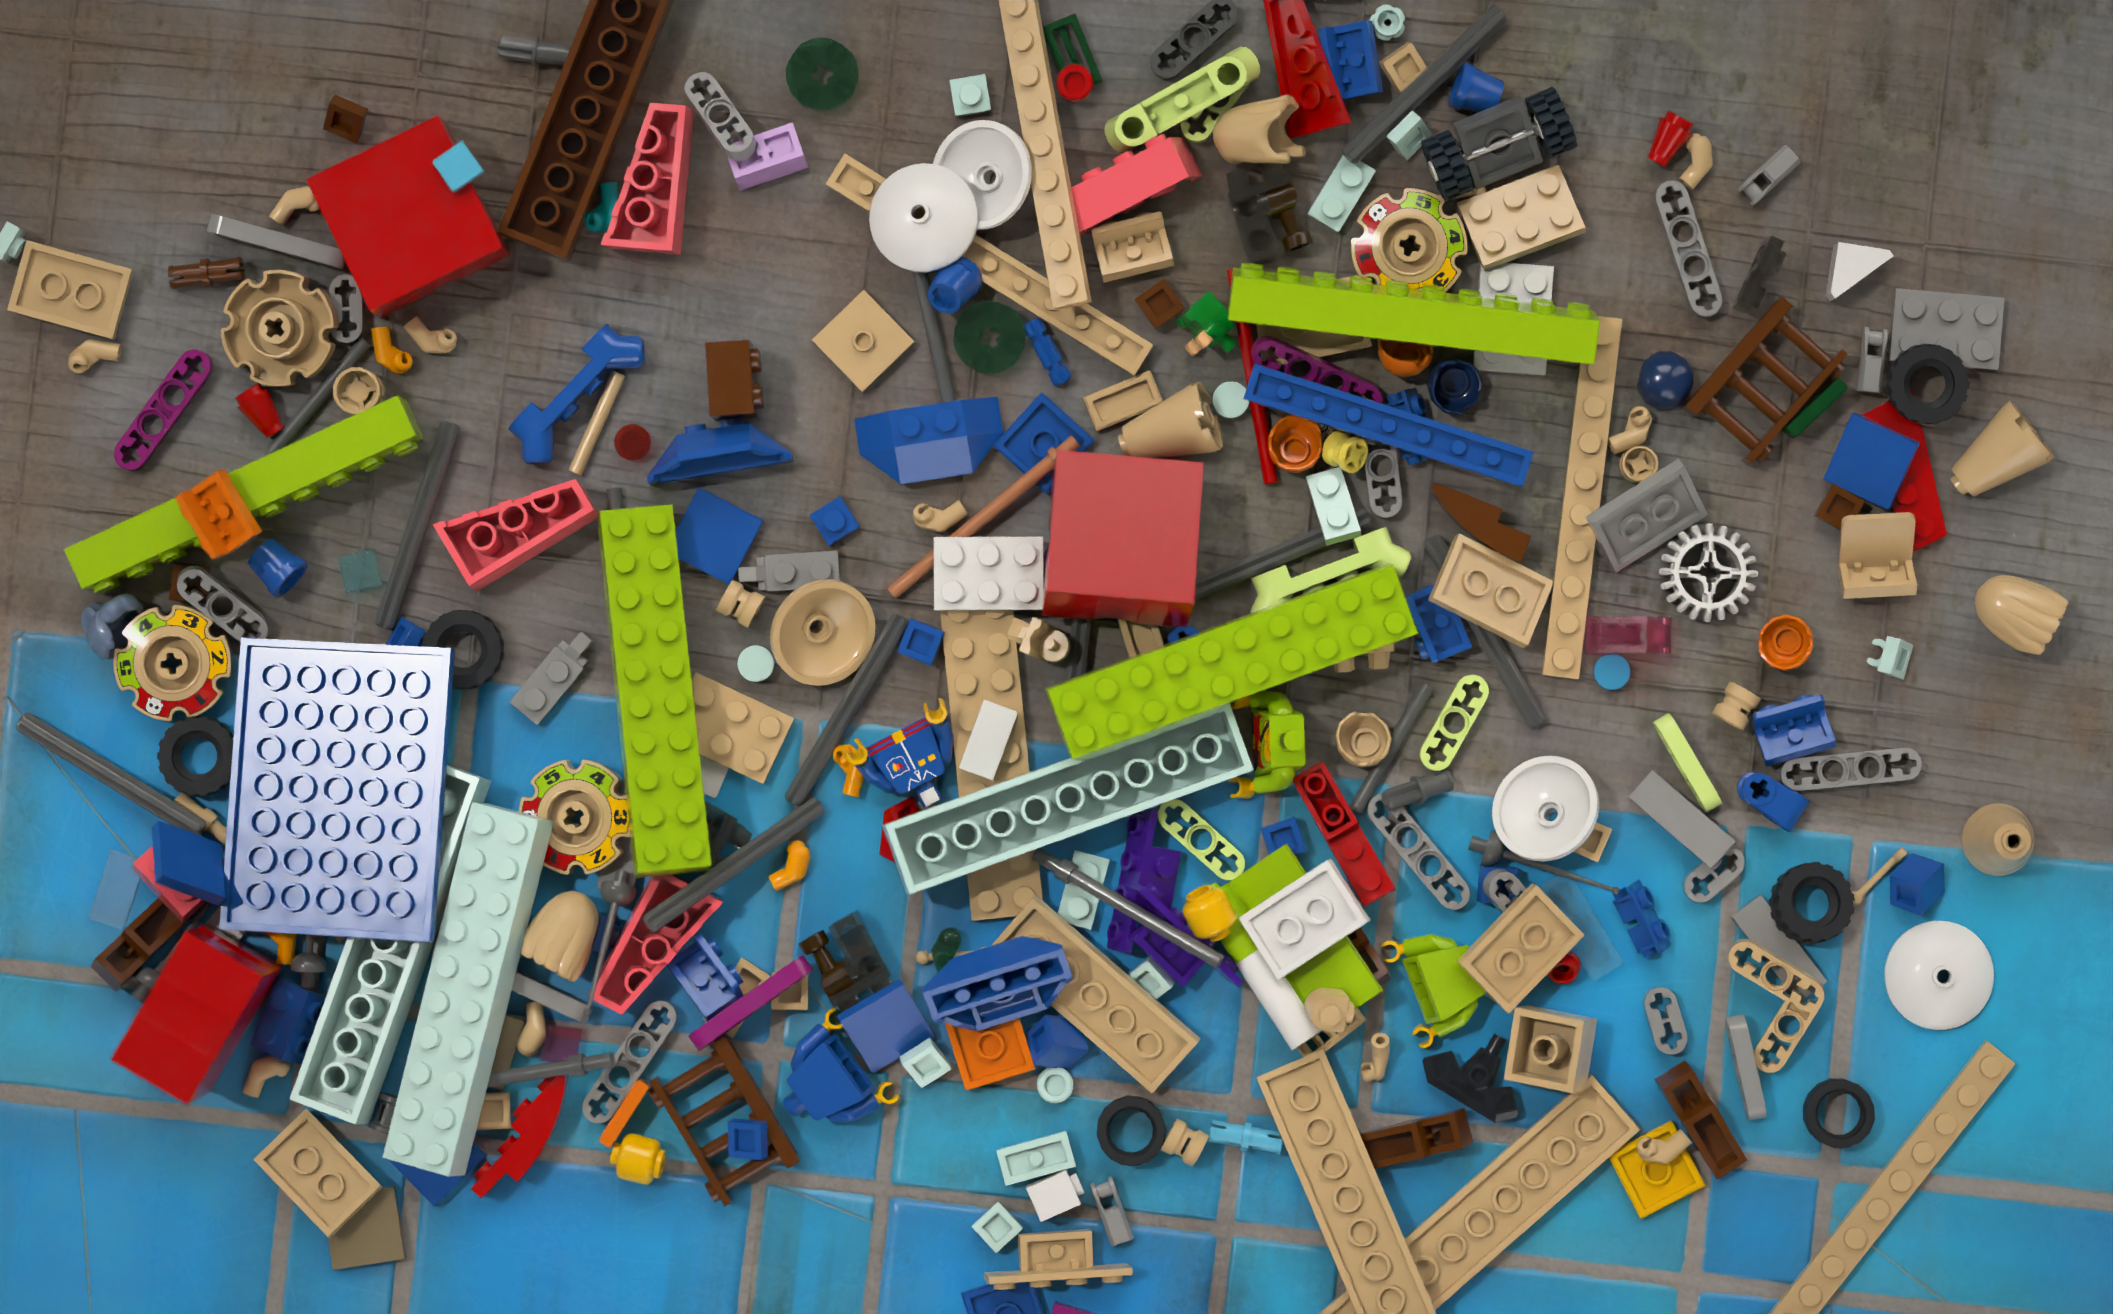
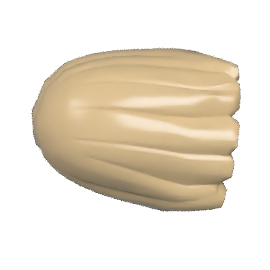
M1284 95L1240 105L1224 112L1217 120L1213 130V140L1219 154L1225 161L1234 166L1241 164V162L1290 163V157H1304L1306 155L1305 147L1293 143L1285 129L1288 118L1299 108L1298 102H1296L1294 97Z
M1998 575L1988 579L1978 589L1974 604L1980 621L1997 638L2015 650L2041 655L2045 650V644L2052 640V634L2056 632L2060 624L2058 619L2063 618L2068 600L2044 585L2015 576Z
M577 891L563 892L553 897L540 909L527 926L520 955L526 958H533L538 965H543L554 973L557 971V976L575 982L588 963L599 926V913L595 903L586 894Z

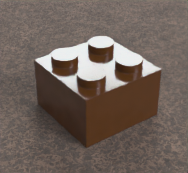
M750 340L705 342L710 416L714 420L758 417L757 409L764 408L763 389L760 384L756 385L755 373L761 372V355L758 348H753Z

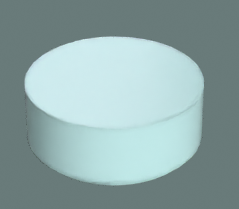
M1232 381L1219 385L1212 399L1216 412L1225 418H1236L1242 415L1249 404V401L1243 400L1246 389L1241 384Z
M749 646L739 655L738 670L749 681H763L774 670L773 655L762 646Z
M1048 1067L1040 1073L1037 1079V1090L1045 1101L1060 1103L1071 1095L1073 1080L1067 1070L1060 1067Z

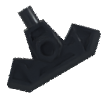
M1495 1033L1486 1048L1480 1047L1461 1068H1459L1452 1051L1427 1056L1422 1060L1429 1084L1494 1123L1516 1118L1518 1115L1512 1087L1492 1088L1501 1061L1498 1054L1506 1043L1505 1039Z

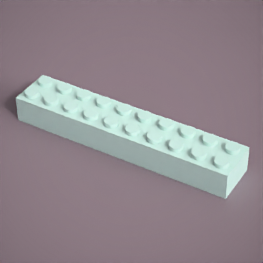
M1226 703L1081 757L1064 759L883 824L882 827L906 894H912L1253 771V767L1231 705Z
M447 765L434 940L443 918L471 803H484L491 784V780ZM347 937L290 1100L353 1124H369L434 942Z
M471 803L382 1158L448 1177L465 1175L554 821L488 803Z

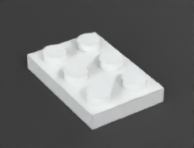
M1504 263L1483 271L1480 264L1478 291L1481 292L1483 298L1495 299L1496 293L1515 295L1517 296V301L1531 303L1532 298L1551 300L1554 266ZM1474 350L1473 365L1479 371L1546 375L1547 359L1478 350Z
M934 537V610H1042L1043 537Z
M1328 859L1239 917L1240 922L1277 980L1370 921L1332 859Z

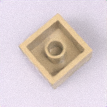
M1530 1005L1515 1007L1504 1080L1569 1093L1586 1091L1597 1018Z

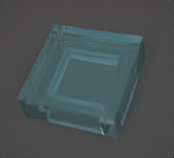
M375 549L338 557L346 593L383 585Z

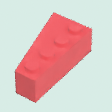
M650 103L635 145L634 156L630 167H627L623 179L624 184L618 201L615 202L611 213L612 218L607 233H604L601 242L602 246L616 250L681 255L695 112L693 109L685 105Z
M1161 134L1145 142L1144 144L1147 149L1134 155L1133 151L1130 150L1113 159L1115 165L1103 172L1101 167H1097L1081 175L1083 182L1071 187L1080 236L1104 222L1112 221V216L1116 214L1120 216L1145 204L1144 200L1149 197L1154 199L1174 191L1177 187L1176 184L1183 180H1191L1192 182L1203 177L1185 138L1169 137L1166 139L1165 135Z
M574 479L530 493V495L498 503L496 506L481 511L476 510L463 514L459 518L449 521L444 520L433 524L467 584L477 592L596 520L599 512L584 487Z
M674 874L651 876L619 934L615 946L612 947L602 966L593 1000L622 1015L665 965L675 957L683 945L702 927V924L720 907L723 901L709 894L656 932H651L644 924L643 916L690 883Z

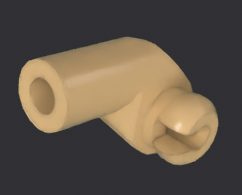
M1698 133L1692 134L1685 143L1686 148L1691 152L1692 164L1679 178L1691 190L1695 188L1713 165L1712 144L1706 136H1701Z
M959 500L945 510L929 507L925 503L917 505L913 510L915 524L922 529L938 533L945 532L969 515Z
M1679 1129L1667 1141L1643 1137L1637 1143V1153L1640 1158L1647 1162L1667 1164L1692 1142Z

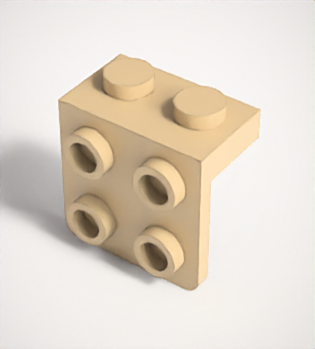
M1913 513L1848 515L1842 519L1837 570L1843 599L1916 595L1917 581L1912 563L1916 523Z

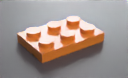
M1020 1018L979 1031L945 1023L966 1091L1035 1069Z

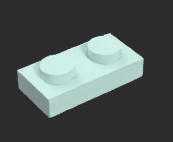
M1343 155L1307 215L1338 234L1376 170L1361 161L1357 164H1352Z
M1337 467L1306 476L1307 485L1326 546L1361 536L1360 526L1342 469Z
M1074 850L1072 862L1078 865V870L1101 884L1104 883L1110 859ZM1070 882L1065 884L1058 914L1071 925L1091 930L1099 899Z
M1066 1130L996 1150L1006 1186L1076 1167Z

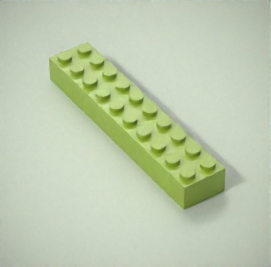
M1241 263V268L1233 267L1228 303V320L1585 364H1594L1600 320L1596 312L1589 309L1590 305L1568 302V307L1565 308L1553 305V300L1544 298H1532L1531 303L1517 301V296L1502 293H1496L1495 299L1483 298L1480 291L1459 289L1458 295L1444 292V287L1436 285H1423L1422 290L1410 289L1406 282L1387 280L1386 286L1373 284L1371 278L1362 276H1350V281L1335 279L1336 274L1315 271L1314 276L1310 277L1301 276L1298 269L1278 267L1277 272L1264 271L1263 265L1255 263Z
M397 395L228 473L253 517L261 515V517L266 516V518H270L285 511V503L292 500H299L302 503L320 494L318 488L326 484L328 486L332 485L333 488L353 479L350 474L359 469L365 470V472L372 471L386 464L384 458L391 454H398L399 457H402L419 448L417 442L424 440V437L407 400ZM174 498L67 547L64 551L81 588L94 591V593L100 592L105 594L121 586L119 580L125 577H134V579L143 577L154 571L153 564L160 561L161 563L167 562V564L173 563L187 556L186 549L192 546H199L200 549L202 547L199 537L190 522L182 515L180 506Z
M673 505L599 511L597 526L635 878L708 871L711 867Z
M1386 564L1045 688L1069 757L1075 759L1418 634L1394 565Z

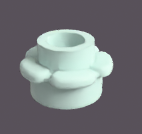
M1391 5L1378 7L1376 13L1370 17L1373 29L1376 32L1375 35L1381 40L1388 41L1392 37L1398 38L1405 29L1403 24L1405 16L1399 8L1391 7ZM1387 19L1390 20L1391 25L1386 26L1384 24V21Z

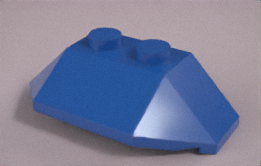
M998 397L957 400L892 410L854 419L860 455L901 485L973 474L1003 434Z
M742 418L720 421L721 427L707 429L706 424L690 425L684 427L685 433L676 435L648 474L647 480L649 485H657L794 462L793 454L752 424H743Z
M1021 936L952 958L922 988V993L933 1022H945L956 1027L979 1031L1046 1010L1060 994L1065 984L1070 982L1073 975L1062 944Z

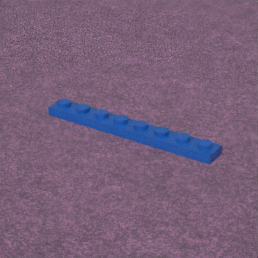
M1258 364L1253 366L1243 400L1518 487H1523L1534 453L1530 450Z

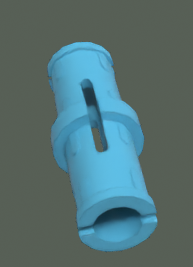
M1215 1119L1211 1120L1208 1142L1240 1147V1151L1247 1152V1149H1253L1280 1155L1283 1141L1279 1131L1252 1127V1123L1248 1122L1240 1125Z

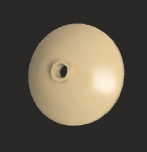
M824 579L807 583L793 591L783 601L774 616L770 632V643L774 658L785 673L804 684L820 686L843 680L861 666L872 648L875 637L874 613L867 599L857 589L845 582ZM818 620L817 627L810 629L811 623Z

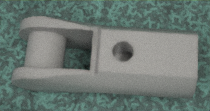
M1783 145L1750 175L1737 190L1739 193L1743 191L1752 200L1750 205L1753 206L1791 173L1801 161L1787 145ZM1759 174L1769 184L1763 191L1753 181Z
M1864 326L1857 392L1881 394L1888 329L1883 328L1882 332L1869 331V327ZM1868 345L1879 346V355H1867Z
M1112 1176L1108 1177L1109 1181L1096 1186L1093 1182L1090 1186L1110 1246H1115L1133 1239L1134 1236ZM1114 1195L1117 1204L1103 1209L1100 1199Z

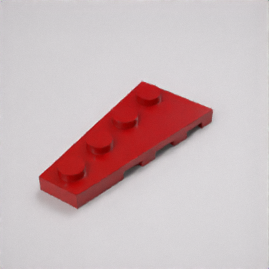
M1263 0L1280 95L1294 97L1299 105V108L1290 115L1286 122L1289 138H1300L1352 123L1304 1Z
M1911 389L1910 391L1912 395L1915 397L1913 389ZM1887 401L1862 414V416L1920 443L1891 508L1892 513L1910 512L1914 514L1916 523L1913 551H1916L1947 535L1922 425L1900 416L1896 412L1897 410Z

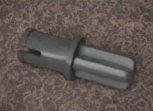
M502 36L499 39L497 51L498 56L502 58L529 61L532 66H536V63L563 67L571 45L540 41L539 37L529 40Z
M1445 768L1427 776H1412L1410 782L1386 789L1381 794V798L1385 808L1388 810L1413 802L1422 804L1425 803L1427 798L1453 791L1454 782L1450 772Z

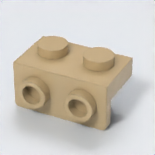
M1145 212L1138 214L1134 218L1118 222L1107 221L1091 229L1103 283L1174 266L1162 212Z

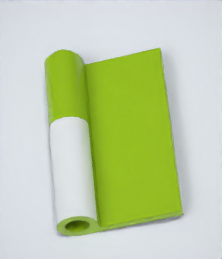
M1285 844L1229 883L1219 887L1217 882L1211 885L1213 888L1224 890L1236 913V920L1229 928L1230 934L1220 940L1290 1049L1294 1050L1322 1032L1312 1023L1304 1009L1305 1000L1313 990L1318 988L1343 989L1348 995L1349 1001L1353 1002L1355 1010L1382 992L1383 989L1348 936L1277 980L1240 922L1239 917L1307 874L1288 844Z

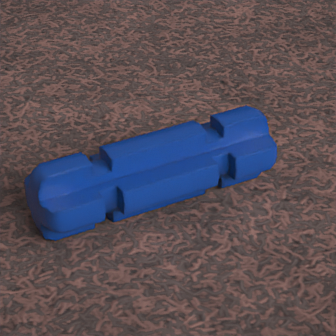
M1038 317L1025 323L1023 329L1028 339L1032 338V346L1045 370L1048 369L1050 371L1048 376L1053 385L1060 386L1069 381L1071 373L1066 364L1062 365L1061 361L1063 358L1050 334L1046 335V327L1042 319Z

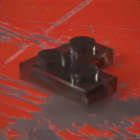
M1771 235L1761 243L1733 304V309L1746 314L1750 311L1751 307L1756 309L1759 307L1766 292V289L1761 287L1764 278L1768 275L1772 276L1774 272L1777 273L1785 258L1786 252L1781 251L1785 241Z

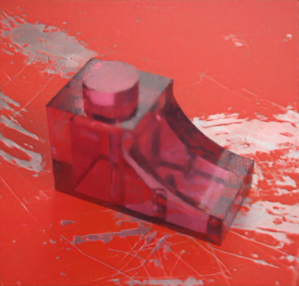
M1586 616V653L1671 654L1672 617Z

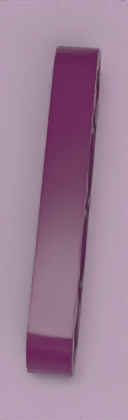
M1260 337L1252 345L1251 357L1254 364L1292 375L1290 372L1291 365L1297 360H1306L1310 363L1311 368L1306 376L1300 378L1323 385V381L1327 376L1336 374L1343 379L1340 391L1349 393L1352 381L1355 382L1352 385L1354 391L1365 394L1367 390H1370L1373 401L1382 404V394L1377 385L1371 380L1275 337ZM1272 346L1275 355L1285 360L1283 370H1279L1281 364L1276 359L1268 358L1266 362H1263L1262 355L1259 353L1260 350L1267 351ZM1286 352L1290 353L1285 359Z
M191 349L178 359L114 449V458L121 468L137 471L148 463L213 372V362L208 354L200 350ZM201 357L203 359L201 366L205 369L201 374L194 372L188 381L195 383L192 389L186 383L175 379L178 373L183 377H186L191 367L187 362L190 358L198 360ZM173 385L180 386L184 392L183 401L176 406L169 405L164 398L166 389ZM149 415H158L162 419V430L156 435H148L144 431L143 422ZM137 431L142 438L151 441L152 444L148 448L142 443L136 452L140 459L137 462L130 460L126 463L124 460L127 455L123 450L125 447L133 448L139 440L132 437Z
M804 955L798 957L696 1029L688 1037L696 1049L701 1051L813 971V968Z

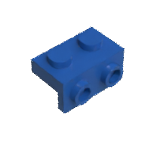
M1364 20L1337 27L1325 26L1319 28L1320 37L1318 39L1342 100L1383 93L1372 21Z
M1434 584L1405 596L1414 624L1420 635V638L1414 640L1422 660L1429 658L1432 664L1472 647L1460 617L1428 600Z
M1822 694L1816 696L1803 695L1796 698L1793 702L1781 706L1768 705L1752 715L1753 732L1766 767L1836 747V740L1825 712V701Z
M698 931L693 935L695 943L677 954L666 965L708 1022L743 997L739 986L743 983V980L732 964L725 967L719 959L723 953L712 937L705 940Z
M277 977L250 1045L281 1060L302 1065L326 996L312 992L287 979Z

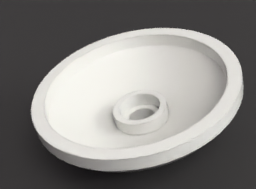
M976 120L958 127L942 142L933 162L935 165L943 166L956 173L971 189L978 208V230L993 228L1009 220L1024 203L1031 184L1032 166L1027 147L1016 132L995 121ZM995 172L996 179L994 183L991 184L990 176Z
M914 164L896 171L881 184L870 208V230L880 252L893 264L912 272L926 273L938 271L956 262L970 247L977 231L978 208L971 189L956 173L935 164ZM920 207L925 208L924 217L915 219L913 216L914 211Z
M1558 756L1536 757L1514 768L1498 787L1492 806L1494 828L1503 844L1521 858L1541 862L1556 860L1575 851L1589 837L1598 818L1599 796L1592 778L1577 763ZM1552 813H1558L1554 821H1548Z
M1928 921L1908 929L1895 941L1886 958L1884 982L1890 1001L1904 1018L1924 1028L1945 1030L1969 1022L1984 1008L1992 992L1994 969L1986 946L1972 931L1964 926L1948 921ZM1942 969L1947 970L1949 973V979L1945 983H1940L1937 979V974Z

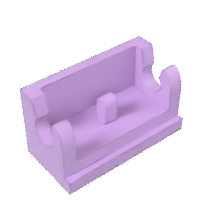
M793 122L754 135L756 149L748 159L734 161L728 158L740 191L809 168ZM740 140L734 143L739 147L744 144V141Z

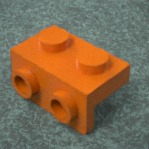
M225 469L216 471L192 489L184 491L175 497L182 515L190 522L199 537L201 547L213 560L232 553L262 532Z

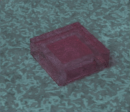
M545 1024L546 1038L542 1044L541 1061L567 1060L570 1055L579 1054L582 1028Z

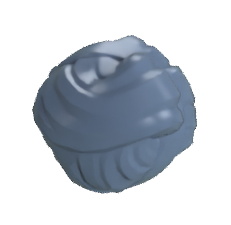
M122 594L114 597L107 603H90L82 612L81 625L92 651L98 654L102 660L114 659L115 649L127 647L128 639L122 632L135 617L143 613L144 609L135 596Z

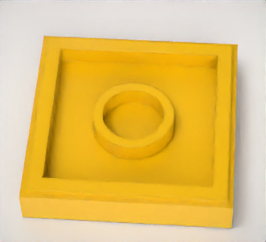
M1671 1120L1625 1143L1609 1157L1640 1219L1705 1186L1687 1149H1684L1667 1164L1647 1162L1639 1157L1637 1143L1643 1137L1667 1141L1677 1132Z

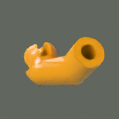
M386 326L371 329L376 361L393 373L403 374L407 372L412 366V357L409 353L403 352L392 345L390 328Z
M849 744L839 745L833 751V760L840 765L846 774L842 793L859 798L864 777L855 765L848 762L842 753L843 747L850 754L856 752L857 749Z

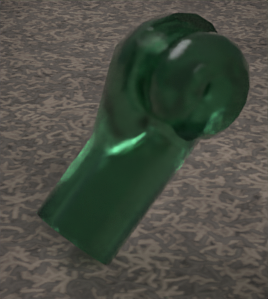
M948 927L942 930L931 949L937 973L954 958L961 945V934L956 928Z

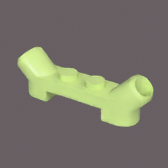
M1240 46L1108 120L1104 127L1107 141L1113 149L1125 153L1229 96L1259 77L1260 65L1257 57L1247 47Z
M1387 527L1378 529L1352 540L1356 550L1354 555L1290 578L1286 565L1251 578L1257 592V597L1250 612L1253 613L1292 599L1293 594L1301 590L1303 594L1322 588L1324 587L1323 582L1335 577L1339 582L1358 575L1356 569L1364 566L1375 569L1386 564H1393L1398 579H1401L1412 556L1409 550L1392 543Z

